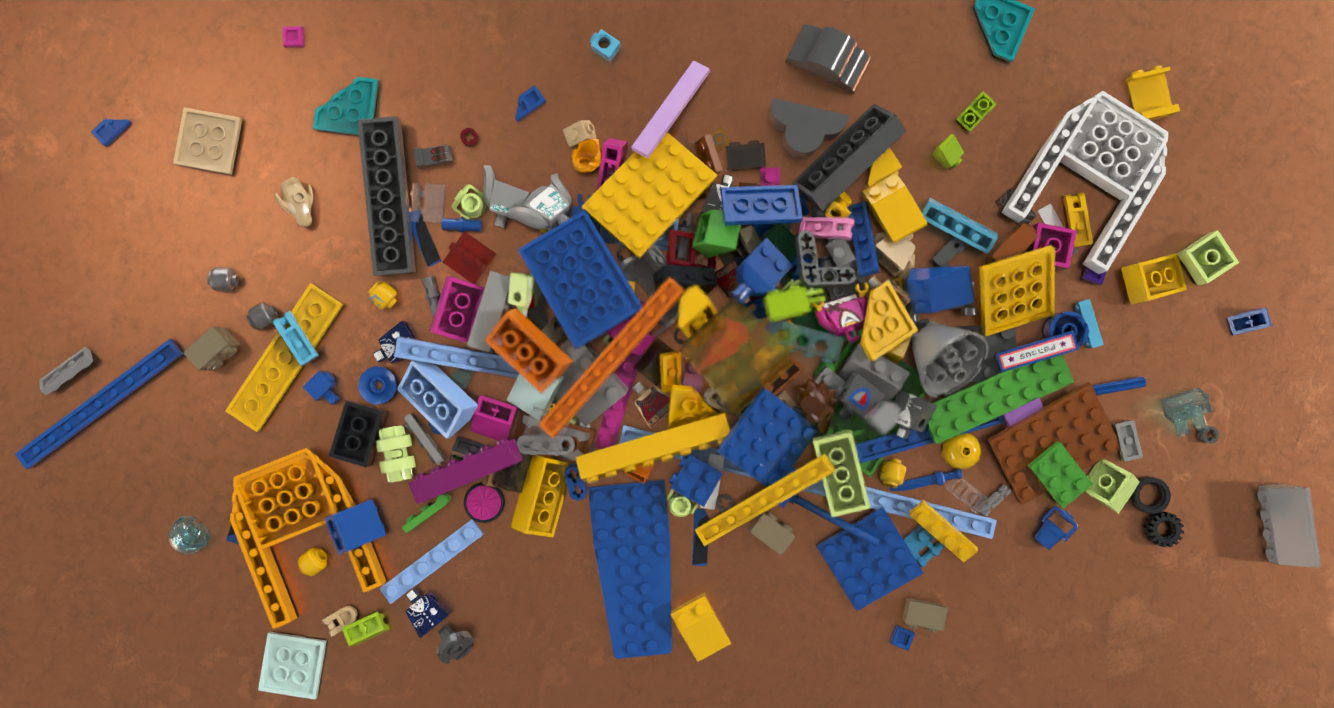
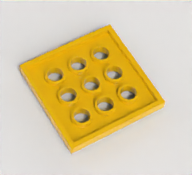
M1050 245L980 267L982 334L985 337L1055 315L1054 247ZM1036 266H1038V268L1035 270V272L1032 273V270H1033ZM1019 271H1021V273L1018 275V277H1017V278H1014L1015 275H1016V273L1019 272ZM1003 277L1000 283L997 284V280ZM1038 283L1035 289H1032L1033 285ZM1021 288L1018 294L1015 295L1016 290ZM1003 294L1000 300H997L998 296ZM1021 304V306L1018 308V310L1015 311V308H1016L1018 305ZM1004 310L1000 316H997L1000 311Z

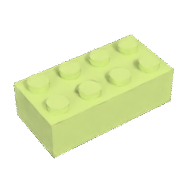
M843 430L812 438L817 458L826 454L835 468V472L822 479L831 516L835 517L869 509L870 505L851 430Z

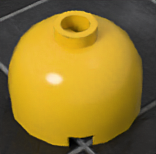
M971 433L959 434L943 441L942 457L945 462L951 467L960 470L974 466L979 461L982 453L978 439Z

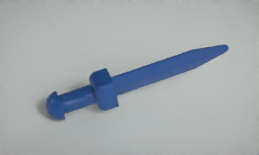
M957 468L956 471L947 473L936 471L934 475L907 480L902 485L897 486V488H889V490L907 491L933 484L940 486L944 485L947 480L961 479L963 472Z

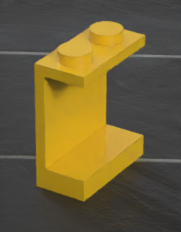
M1162 65L1150 68L1148 72L1143 70L1134 71L1132 76L1126 79L1132 109L1149 120L1171 116L1180 112L1179 104L1172 105L1165 73L1170 71V67L1162 68Z

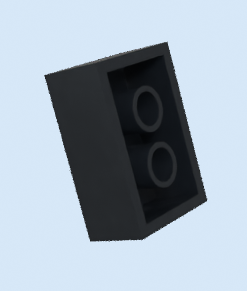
M345 400L329 457L362 467L371 466L376 451L375 441L379 440L378 431L383 428L388 411L353 400Z

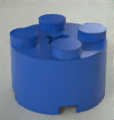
M1068 311L1052 315L1044 325V339L1065 333V328L1066 331L1073 330L1078 347L1086 342L1089 335L1088 324L1076 312Z

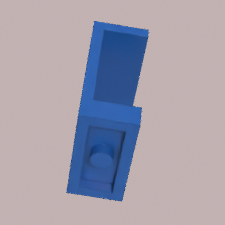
M372 499L324 518L338 555L386 535L384 525L380 521L377 507Z

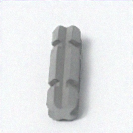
M1003 484L998 488V492L995 491L985 501V504L978 507L982 515L987 516L991 509H994L1004 500V496L1007 497L1011 493L1007 485Z

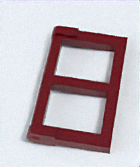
M674 229L669 230L667 264L714 267V270H716V256L708 258V266L695 264L696 249L692 248L695 234ZM676 236L690 239L688 262L675 259Z

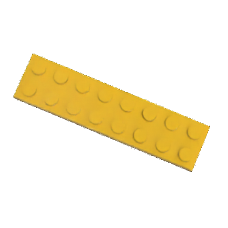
M310 283L291 312L315 348L344 304ZM289 322L284 325L286 329L291 327ZM279 331L225 410V412L256 432H260L303 367L299 364Z

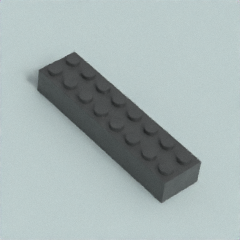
M394 116L357 120L373 276L415 273L416 266L401 119Z

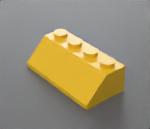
M695 285L693 288H688L681 298L678 326L696 349L723 324V321L712 302Z
M530 455L511 528L524 534L554 537L567 490L565 469L571 463L542 455Z

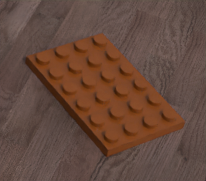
M1089 382L987 439L1019 503L1022 505L1047 491L1028 467V464L1057 440L1062 443L1082 471L1120 450L1119 441L1092 384Z

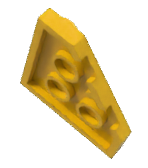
M889 280L870 291L860 343L869 360L874 361L918 331Z
M672 385L666 430L716 416L720 413L710 406L704 397L692 386Z

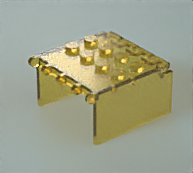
M737 296L684 341V346L678 350L688 363L694 360L691 365L701 376L706 374L703 379L713 390L721 386L716 393L734 415H737L746 407L762 387L767 388L793 365L788 353L794 348L791 344L784 348L777 341L781 338L782 334L777 332L772 336L765 328L769 320L764 318L759 322L752 314L756 306L752 304L746 308L743 304L735 301L738 298Z

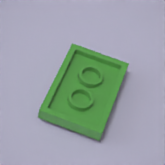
M1058 440L1028 464V467L1062 509L1093 485Z

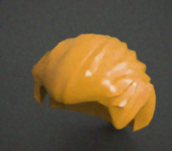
M592 138L578 143L577 149L572 150L571 160L574 170L577 172H592L600 166L602 147L599 139Z

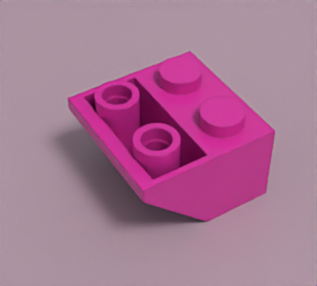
M480 395L477 402L478 407L473 415L471 432L496 440L507 438L508 441L519 408L513 404Z

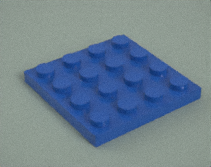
M762 387L716 451L768 487L786 475L819 430L774 394Z
M883 506L852 524L880 539L877 547L844 529L817 544V548L856 611L924 573Z

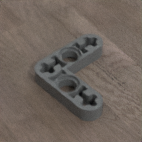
M802 231L796 236L795 247L799 277L803 286L807 288L848 286L855 281L856 273L851 267H818L815 238L811 232ZM803 237L805 238V240H808V243H806V245L805 241H801ZM806 254L811 257V264L803 261V255ZM827 272L832 275V282H827L824 279V273ZM845 273L847 276L850 277L848 280L846 277H840L838 279V276H842ZM806 276L813 277V280L810 282V279H807Z

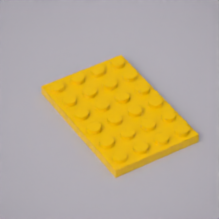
M667 132L649 158L634 152L582 205V210H585L590 217L640 259L717 178V174Z

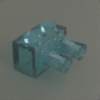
M1197 387L1161 400L1165 417L1174 423L1178 437H1183L1184 432L1185 435L1189 434L1186 420L1192 418L1195 430L1208 428L1204 414L1212 412L1208 394Z

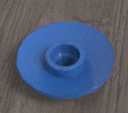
M378 366L368 368L363 372L358 384L360 395L371 404L388 402L394 396L397 388V382L393 373L384 367ZM377 382L382 383L381 389L376 387Z

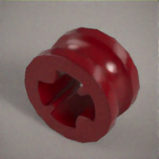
M465 128L461 131L460 139L466 146H474L478 142V134L472 128ZM470 132L472 133L471 135L474 136V139H470V141L467 142V139L464 137L465 135H469Z

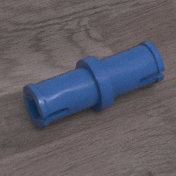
M464 217L459 219L442 218V230H459V232L463 233L464 231L481 232L482 220L465 219Z

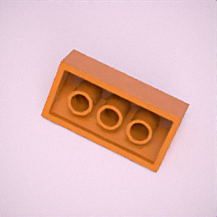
M518 309L507 311L484 340L541 394L560 378L573 362L569 356Z

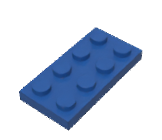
M797 185L721 187L720 194L725 225L802 222L803 217Z

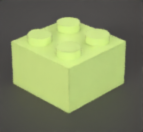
M1218 230L1207 233L1177 253L1197 285L1208 284L1239 263Z

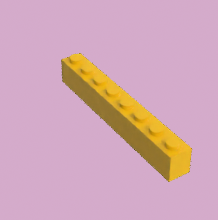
M723 413L575 458L581 480L587 481L589 484L599 481L598 478L603 476L611 478L617 476V472L620 471L625 473L636 470L637 466L643 465V467L654 465V461L662 459V462L672 460L673 456L678 454L686 456L691 454L692 450L698 448L702 451L711 448L710 445L715 443L721 445L731 430L727 416Z

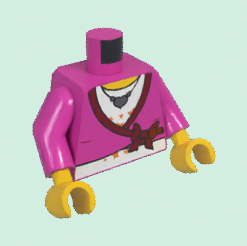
M858 283L855 285V291L859 293V296L852 294L825 304L824 301L818 303V305L816 303L811 304L812 307L816 308L815 314L819 325L833 333L835 337L846 335L849 342L857 341L860 338L857 331L862 328L866 317L868 303L865 293L868 291V284L863 283L864 289L862 291L859 290Z

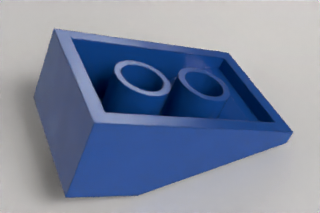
M970 266L911 268L907 282L912 314L934 313L974 302Z

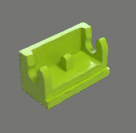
M375 612L343 627L342 630L348 646H357L389 631V625L383 621L384 615Z

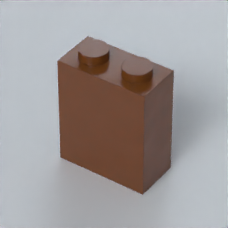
M1025 223L1014 227L983 261L989 265L1021 255L1038 237L1035 233L1036 230L1030 224L1026 225Z

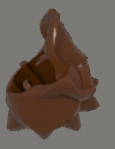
M808 379L804 386H795L798 394V404L806 415L812 416L819 423L818 430L826 434L829 431V425L835 414L836 403L838 402V398L834 396L836 390L827 389L826 381L815 384L811 379Z

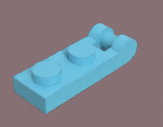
M289 310L284 313L285 316L275 319L273 323L299 364L304 366L318 357L319 354L298 324L294 314ZM289 322L291 327L286 329L284 325Z

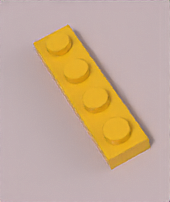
M924 500L909 511L910 516L962 562H965L978 552L976 545Z

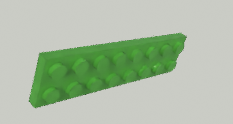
M1059 355L1000 372L933 402V404L938 406L927 427L934 444H939L1017 409L1036 398H1041L1074 383L1064 356Z

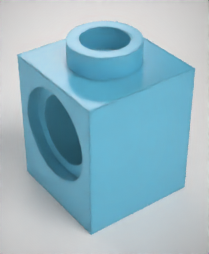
M602 29L599 33H594L590 40L591 50L609 62L612 61L621 47L619 40ZM602 41H607L609 46L601 48L599 44Z

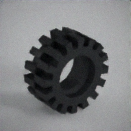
M1162 511L1149 516V522L1145 521V525H1147V528H1144V531L1147 532L1145 535L1147 538H1150V542L1156 545L1173 547L1172 544L1177 545L1179 543L1177 540H1182L1183 538L1180 534H1184V530H1181L1184 525L1180 523L1181 519L1177 518L1175 514ZM1167 522L1171 530L1167 536L1162 537L1157 529L1160 523Z

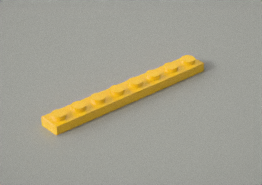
M823 454L697 527L695 532L703 545L706 546L835 472V468L826 454Z

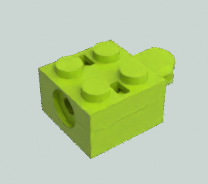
M799 285L788 287V290H785L786 292L780 293V290L768 292L763 299L767 322L772 323L806 315L811 311L809 305L826 300L824 296L809 300L807 298L824 293L823 289L806 292L805 287L800 288Z

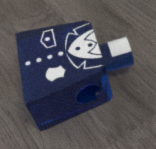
M406 321L399 322L378 340L382 348L373 353L378 362L387 358L391 364L407 360L394 357L398 337L416 340Z
M414 588L405 595L412 603L405 612L419 638L423 637L452 613L430 591L421 597Z

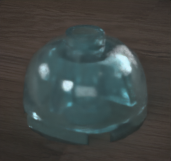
M186 515L179 517L171 526L168 540L177 552L183 555H192L201 551L208 544L210 534L202 522L199 525L194 521L196 518Z

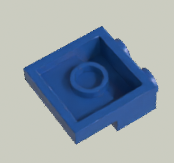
M689 454L688 457L684 456L679 466L682 468L679 473H674L669 481L672 484L670 488L704 507L723 473Z

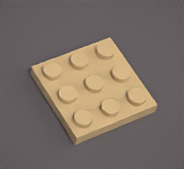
M184 107L173 164L232 175L242 118Z

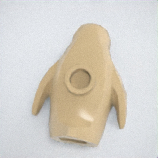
M291 177L280 184L283 200L275 193L276 201L280 208L296 219L300 227H308L312 224L311 208L314 198L312 188L308 184L307 193L300 180Z

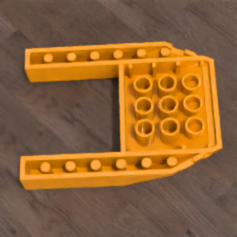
M308 448L237 475L233 481V506L230 522L273 629L292 622L297 618L270 546L326 524L324 518L356 506L340 476ZM371 542L348 551L363 593L382 586L387 582Z

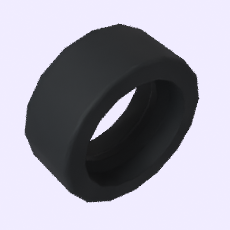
M1147 476L1139 478L1140 483L1130 496L1135 508L1150 514L1160 513L1166 509L1171 499L1168 485L1159 478ZM1147 484H1154L1160 489V500L1154 506H1146L1140 500V491Z

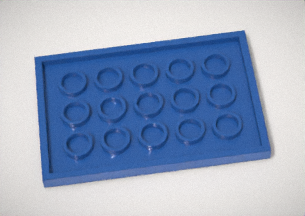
M585 210L518 249L576 350L636 315L643 308Z

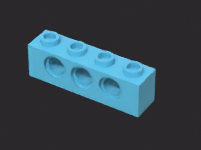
M930 197L921 211L928 223L989 254L998 239L996 232Z

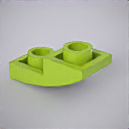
M982 91L956 120L971 132L997 104Z

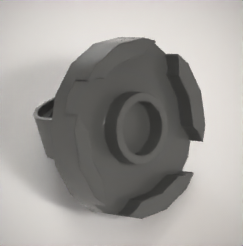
M445 625L438 631L443 641L439 644L436 654L442 663L449 664V660L452 659L461 660L472 650L471 644L475 640L469 632L460 631L455 633L449 625Z

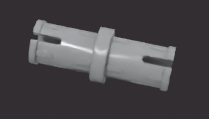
M434 276L423 278L422 281L426 292L425 298L428 300L431 315L434 316L440 292L437 290Z

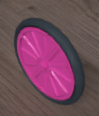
M482 482L473 485L464 497V508L467 515L476 522H492L503 511V494L498 488L486 486Z

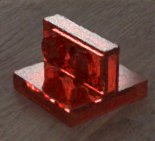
M464 231L456 244L454 242L450 244L448 248L451 251L442 263L472 284H476L496 253Z

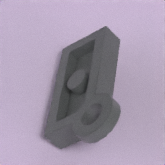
M691 212L687 214V221L683 220L682 224H678V231L689 233ZM680 237V243H676L675 254H678V259L684 260L686 258L687 238Z

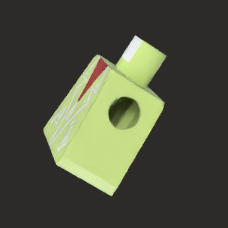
M511 273L508 303L516 305V309L527 317L528 308L538 306L542 291L532 274Z

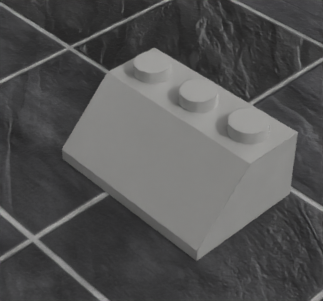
M856 343L839 371L838 376L847 381L852 371L856 372L886 395L881 401L890 402L901 389L910 372L883 356L870 361L860 343Z

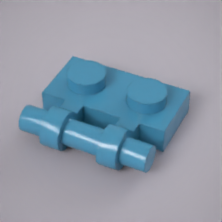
M920 524L903 538L922 568L927 565L931 558L937 557L940 551L945 548L941 542L934 546L931 541L935 537ZM927 546L929 551L921 557L918 552Z

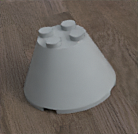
M935 321L929 322L926 327L915 333L911 338L912 351L921 386L932 397H937L940 394L948 396L966 386L981 369L979 365L983 358L986 359L988 354L987 341L980 334L939 324Z

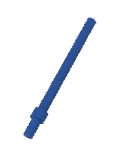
M798 494L793 495L788 501L792 504L800 505L876 547L880 542V539L837 516L832 517L831 513L799 497Z

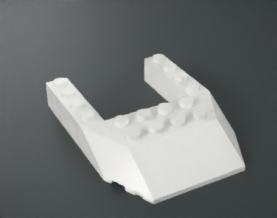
M1102 91L1064 115L1038 152L1001 213L1017 223L1025 219L1057 165L1061 162L1121 200L1083 262V265L1097 274L1106 272L1166 174L1165 157L1167 156L1166 143L1168 141V131Z

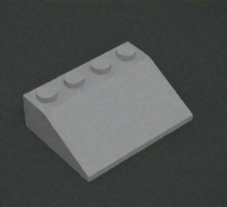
M568 339L559 347L573 360L562 375L564 379L556 393L560 399L599 357L588 343L576 350L570 339ZM613 372L575 416L585 426H588L625 395L629 388Z
M1283 483L1258 486V499L1261 502L1262 508L1260 516L1264 522L1263 536L1267 543L1266 556L1269 562L1278 565L1321 567L1310 489L1308 487Z

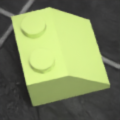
M1102 459L1095 464L1087 477L1093 485L1084 492L1105 507L1119 514L1140 481L1132 473L1106 459Z

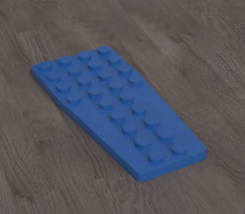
M663 479L646 481L645 484L642 482L588 487L594 550L614 657L621 659L669 654L672 651L671 563L665 481Z

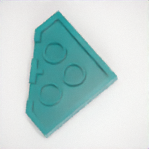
M976 0L973 7L993 55L1012 63L1035 8L1016 0Z
M365 77L354 79L349 86L341 89L328 102L315 109L313 129L359 135L357 120L374 118L379 80Z

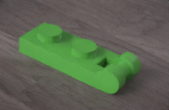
M448 493L439 495L436 503L432 506L428 503L420 509L421 514L418 516L413 514L405 520L406 524L402 527L405 533L410 532L451 501L450 495Z

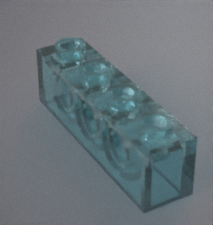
M780 320L772 323L767 321L761 341H765L764 345L776 348V345L784 347V351L795 353L796 350L803 352L802 356L813 359L814 356L821 358L822 362L832 364L833 361H838L844 338ZM786 331L788 333V340L781 341L778 338V332ZM799 336L807 339L806 346L798 345L797 338ZM820 341L825 344L826 349L824 352H819L816 349L817 342Z

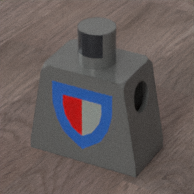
M852 371L838 396V400L845 405L838 414L847 421L854 412L864 417L886 395L861 375Z

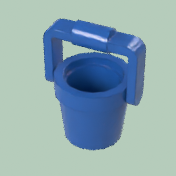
M1054 506L1041 520L1044 524L1035 535V538L1045 548L1050 550L1059 541L1063 540L1066 542L1079 526L1073 520L1074 517L1066 510H1061L1059 507ZM1056 511L1060 513L1064 520L1073 525L1067 534L1049 519Z

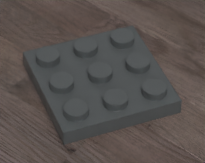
M982 325L956 326V328L980 334L988 344L987 357L982 359L979 365L980 371L969 383H978L1000 373L1001 369L996 353L1016 347V328L1014 327L985 337L982 334Z

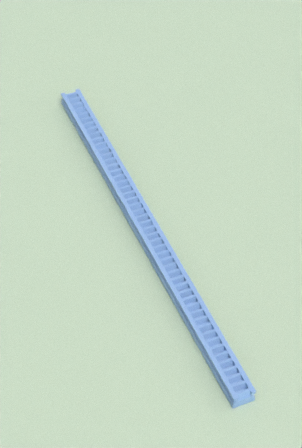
M623 425L619 444L655 433ZM713 447L702 451L698 448L692 450L691 453L692 456L708 464L710 453L721 454L716 451L717 448ZM680 454L673 456V458L680 460L684 457ZM725 457L723 471L754 478ZM822 479L802 490L826 497ZM865 486L869 505L872 509L877 510L883 506L888 513L912 518L909 511L921 502V500ZM926 502L957 530L990 539L993 538L997 520Z

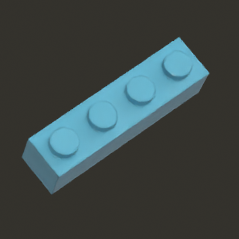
M1090 299L1075 303V311L1083 317L1089 327V335L1085 342L1088 349L1104 345Z

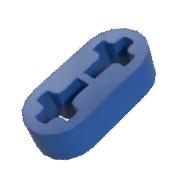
M569 464L565 469V480L569 495L574 500H582L586 496V483L581 480L577 464ZM571 470L577 473L576 479H573V475L570 474ZM577 484L579 490H581L580 494H577L575 491V485Z

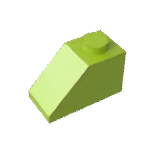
M950 134L931 155L948 170L950 167L955 168L962 161L960 157L964 154V151L956 137Z

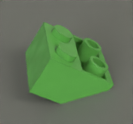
M710 210L702 213L699 217L692 248L708 258L733 251L737 246L741 225H725L723 211Z

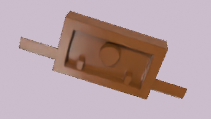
M684 126L670 133L671 136L713 172L719 174L723 171L711 134L703 136L696 142L689 143ZM704 191L695 201L707 198L706 192Z

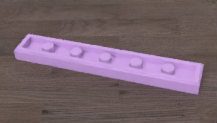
M693 60L631 148L634 152L646 158L651 156L710 73L708 67Z

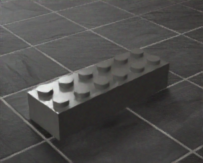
M873 104L792 184L798 186L799 194H802L806 201L824 211L873 162L885 153L906 130L896 114Z

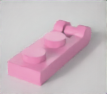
M803 217L799 233L809 231L814 235V238L851 240V227H854L855 221L851 218ZM839 226H844L843 231H839Z

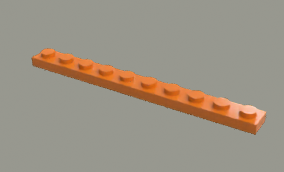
M668 278L538 424L551 438H555L678 301L685 290L672 278Z

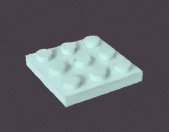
M268 632L258 690L317 699L327 641Z

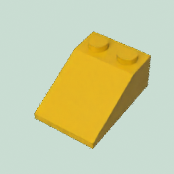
M897 173L862 191L868 209L893 243L928 225L909 190Z
M1177 253L1121 268L1131 305L1187 290Z
M705 593L671 610V616L698 662L731 644Z

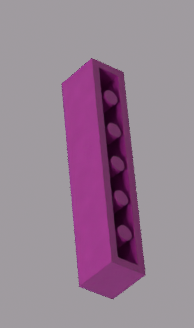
M507 438L495 442L497 445L491 448L490 445L480 448V453L476 455L473 452L463 455L462 461L458 462L456 458L447 462V467L443 469L441 466L430 469L431 474L425 475L423 472L414 476L415 480L408 484L416 503H422L522 461L523 458L515 439L507 441Z

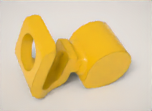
M845 192L840 194L825 211V216L829 218H848L851 212L847 207L852 202L851 197ZM833 209L840 216L834 217L830 211Z

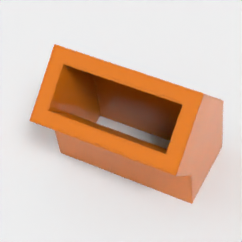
M643 465L637 466L636 470L627 473L623 472V474L645 484L654 465L643 467Z

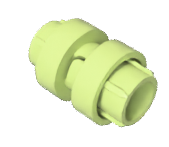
M402 425L379 429L380 440L375 441L377 452L384 453L385 461L379 462L381 473H386L389 483L411 479L413 477L412 468L416 467L414 455L408 456L407 447L412 446L411 436L405 435V429Z

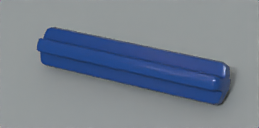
M1137 377L1093 385L1096 395L1145 387L1146 380L1144 377Z

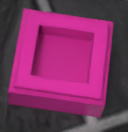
M283 27V46L304 47L303 27Z

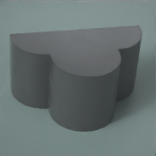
M812 25L802 26L786 58L787 62L854 94L871 60V57L864 50L857 47V42L848 34L832 27L820 29Z
M776 98L772 99L769 108L771 124L775 129L783 132L782 145L784 150L795 159H807L814 155L822 142L831 141L841 133L849 118V115Z

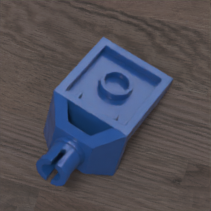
M765 238L736 268L739 286L731 292L732 298L734 299L737 296L738 298L735 301L743 304L749 296L767 295L768 292L776 289L774 286L793 265Z

